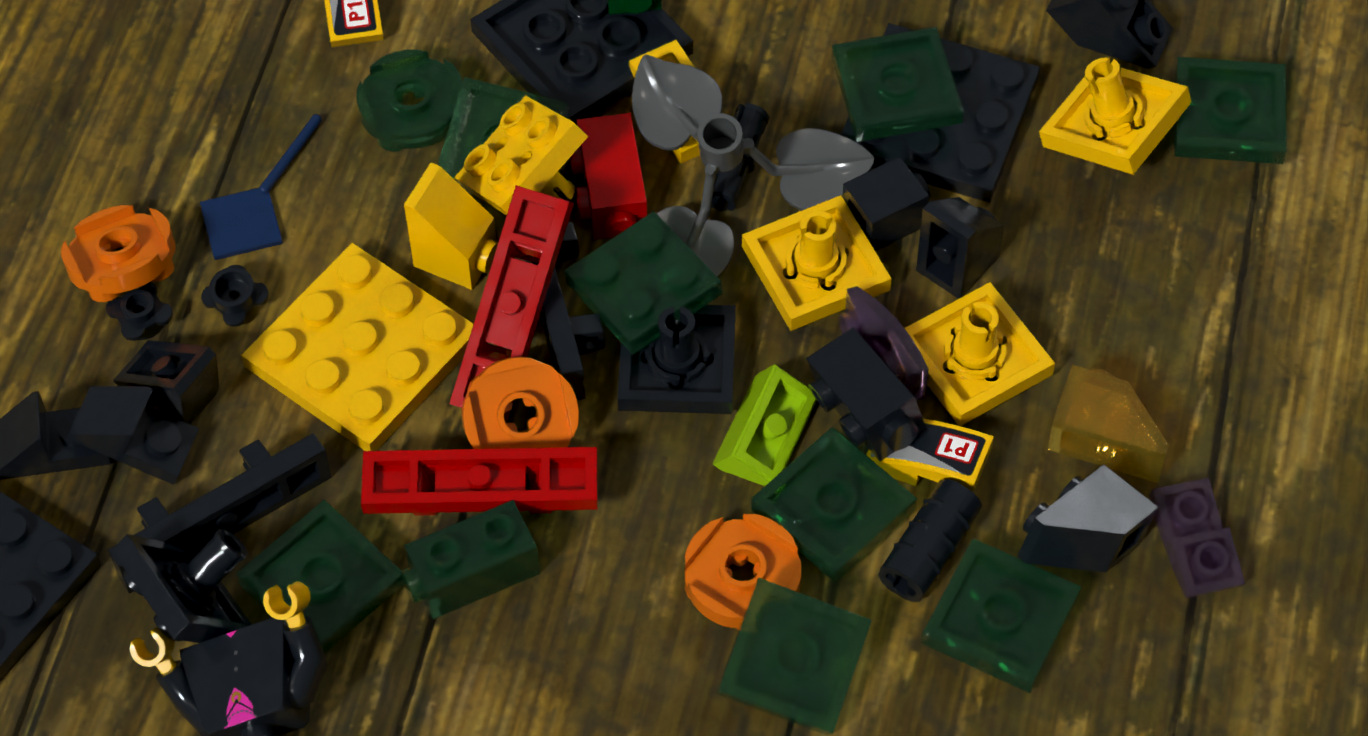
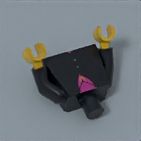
M294 582L288 586V594L291 598L292 606L284 601L281 588L275 585L268 589L263 597L265 610L272 618L179 650L181 660L174 661L171 654L174 650L175 641L163 634L158 627L151 630V635L159 645L158 655L149 652L145 642L139 637L132 640L130 644V653L136 663L146 667L154 665L159 670V673L156 675L157 681L175 708L201 736H281L304 728L310 721V704L316 697L327 667V661L313 621L310 617H304L303 610L309 605L311 597L308 587L301 582Z

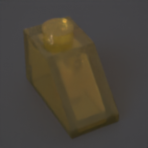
M1072 365L1053 420L1047 450L1100 466L1104 464L1110 469L1159 483L1169 444L1130 383L1116 378L1111 373L1102 369H1086Z

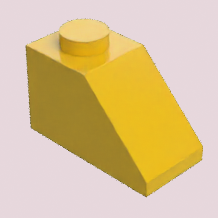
M430 163L404 203L413 265L416 268L473 290L482 273L488 274L490 272L498 242L494 217L441 166Z

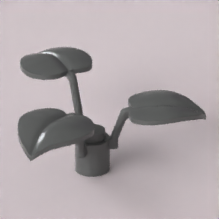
M644 55L639 63L633 84L632 106L634 119L641 135L653 146L669 151L679 149L692 136L698 141L700 158L706 166L701 208L698 215L687 207L672 206L654 214L644 227L640 245L642 259L651 277L655 291L662 295H685L701 290L717 280L728 267L734 251L733 232L727 224L708 219L711 211L717 173L728 172L736 168L741 163L744 154H748L770 175L782 176L780 191L783 198L788 204L800 211L837 196H842L844 183L870 171L874 165L873 155L857 142L830 131L810 128L791 132L780 139L776 148L779 165H775L754 146L753 139H743L741 125L733 116L721 113L722 94L718 84L711 76L695 67L667 62L650 55Z

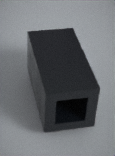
M854 327L806 358L815 379L808 384L813 396L825 412L828 413L835 408L842 418L838 422L847 438L857 449L865 444L880 462L893 452L909 446L918 435L927 430L915 397Z

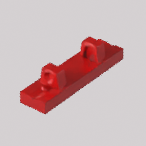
M517 185L515 186L451 396L450 405L462 408L470 382L490 364L509 357L528 356L574 203ZM514 257L538 263V265L515 259ZM511 410L504 412L505 421H508Z
M597 447L363 451L361 488L363 514L413 513L414 516H427L445 512L529 511L530 514L552 513L555 510H598ZM526 472H528L530 490H526Z

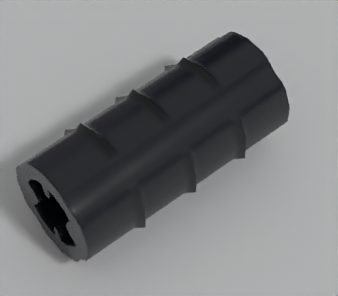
M939 480L929 497L924 499L923 506L914 519L909 521V526L898 543H894V549L880 568L878 577L890 591L912 602H920L933 582L937 581V576L941 573L940 571L948 559H952V553L962 538L966 537L968 529L982 508L979 498L973 491L954 480Z

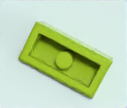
M775 364L758 373L753 378L712 465L726 473L771 489L776 488L817 400L810 388Z

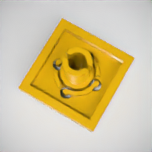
M1099 58L1092 61L1086 67L1085 77L1039 131L1043 147L1134 175L1192 103L1189 89L1184 85L1121 68L1115 59L1110 63V58ZM1107 137L1104 140L1098 141L1099 138Z
M525 95L519 103L511 106L503 114L500 125L484 144L477 146L468 154L464 161V167L454 178L469 192L506 216L516 185L560 198L553 191L554 189L557 192L561 191L571 200L575 193V186L558 171L588 136L571 120Z
M841 195L742 234V248L790 331L891 290L892 278ZM794 272L797 273L795 279L791 280L785 278V276L787 275L793 276ZM825 283L826 287H831L834 284L836 287L828 291L824 290L821 285Z
M991 282L898 331L896 336L898 348L958 426L966 424L1047 379L1054 373L1055 362ZM948 367L949 370H953L955 373H947L944 369ZM995 375L997 377L996 381H987L985 379L988 377L993 378Z

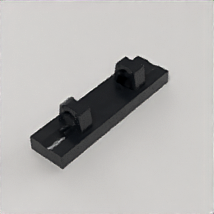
M568 222L556 264L579 256V243L573 222ZM525 260V262L538 265L536 262ZM554 267L540 313V319L554 369L570 383L576 399L582 400L586 399L583 384L584 370L580 355L603 349L605 347V334L598 313L569 317Z
M314 433L273 456L270 455L258 439L239 450L244 460L243 467L246 470L245 472L170 515L157 497L139 506L137 511L142 518L141 523L145 529L134 534V536L194 547L201 551L219 529L235 534L332 478L326 450ZM113 546L108 549L119 579L130 594L134 590L123 578L125 570L111 551L115 547Z

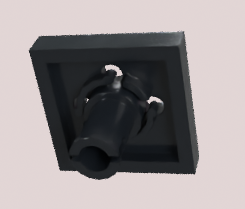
M623 302L617 398L618 411L732 414L736 306ZM645 358L648 364L642 362V359ZM699 360H703L704 362H709L710 360H712L713 363L706 366L705 363H699ZM680 382L684 384V386L680 389H672L669 387L670 383H672V385L674 386L680 385Z
M219 529L201 551L194 547L126 534L111 550L125 570L123 572L124 580L136 593L146 599L155 612L154 622L156 626L170 639L201 643L252 625L221 582L248 555L242 542L229 531Z

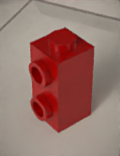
M631 113L578 119L577 126L588 136L570 157L572 175L583 174L584 186L576 187L580 220L590 219L594 240L604 238L626 239L634 234L643 233L644 227L647 224V200Z

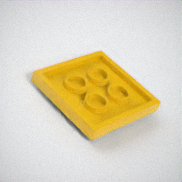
M351 243L252 343L241 357L246 369L364 451H377L463 360L473 323L354 243Z

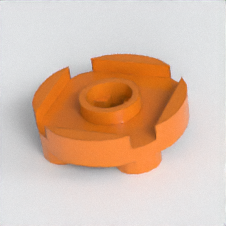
M120 205L103 209L80 221L74 227L77 237L71 241L69 247L66 241H64L61 247V257L71 282L78 288L88 291L92 300L108 302L117 298L121 293L137 289L149 282H158L168 278L175 268L172 258L176 251V243L170 224L161 212L149 208L151 216L144 213L135 214L133 205ZM123 247V249L113 252L116 248Z
M509 357L487 366L470 382L462 405V424L465 435L473 449L568 447L571 438L574 437L579 421L578 402L570 383L552 366L530 357ZM522 398L525 406H534L536 409V416L528 419V429L518 431L514 422L505 423L504 412L512 409V400Z
M743 514V519H732L724 522V517L715 519L704 525L694 535L685 553V592L696 609L714 623L729 628H736L745 634H754L764 629L766 624L782 617L792 607L798 597L801 588V560L798 556V547L791 534L783 526L767 517L757 514ZM747 561L755 565L753 569L755 578L748 581L733 579V572L728 568L732 563L742 567Z

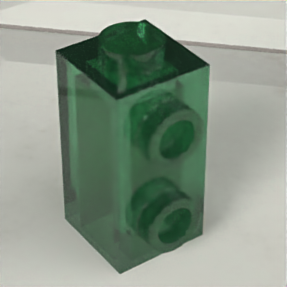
M514 500L405 544L408 568L400 571L410 599L413 603L423 600L432 620L540 574L537 546Z

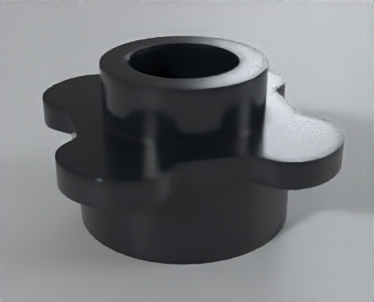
M232 265L214 275L210 285L203 290L201 299L205 307L215 308L223 315L226 325L236 327L245 323L246 315L256 305H263L267 302L269 292L265 284L255 283L252 276L243 266ZM236 292L240 293L239 298H230L231 294Z
M149 282L126 293L123 297H117L107 302V314L109 317L119 321L121 332L125 339L130 341L150 339L156 336L163 326L171 321L173 317L172 308L169 304L160 301L155 284ZM137 308L145 309L140 313H134Z

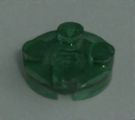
M409 49L385 55L369 67L370 75L364 80L363 85L360 80L357 88L358 111L363 126L369 134L378 139V143L383 149L398 152L403 149L427 147L444 138L453 137L460 131L462 126L461 117L465 110V94L462 78L453 64L444 58V64L438 60L429 59L428 52ZM413 92L416 98H424L415 105L401 104L404 102V94Z

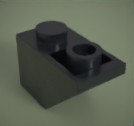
M1051 0L1046 9L1048 14L1078 46L1147 69L1157 66L1173 30V27L1149 0Z
M1103 464L1085 479L1081 476L1073 478L1063 489L1058 500L1049 506L1046 502H1043L1033 510L1023 525V530L1027 533V536L1017 557L1026 564L1107 572L1140 545L1158 506Z

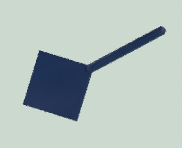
M314 114L259 188L200 202L214 260L283 244L269 192L322 122V117L319 114Z

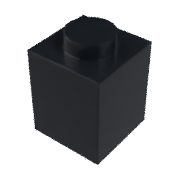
M900 156L843 184L842 197L875 251L921 229L923 208L931 200L930 190L924 178L918 172L912 173Z

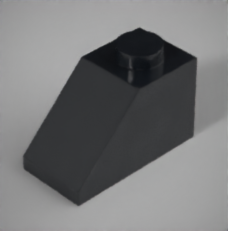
M960 197L930 201L922 211L916 271L958 299L965 296L1000 257L1004 225L999 223L988 210L974 207Z

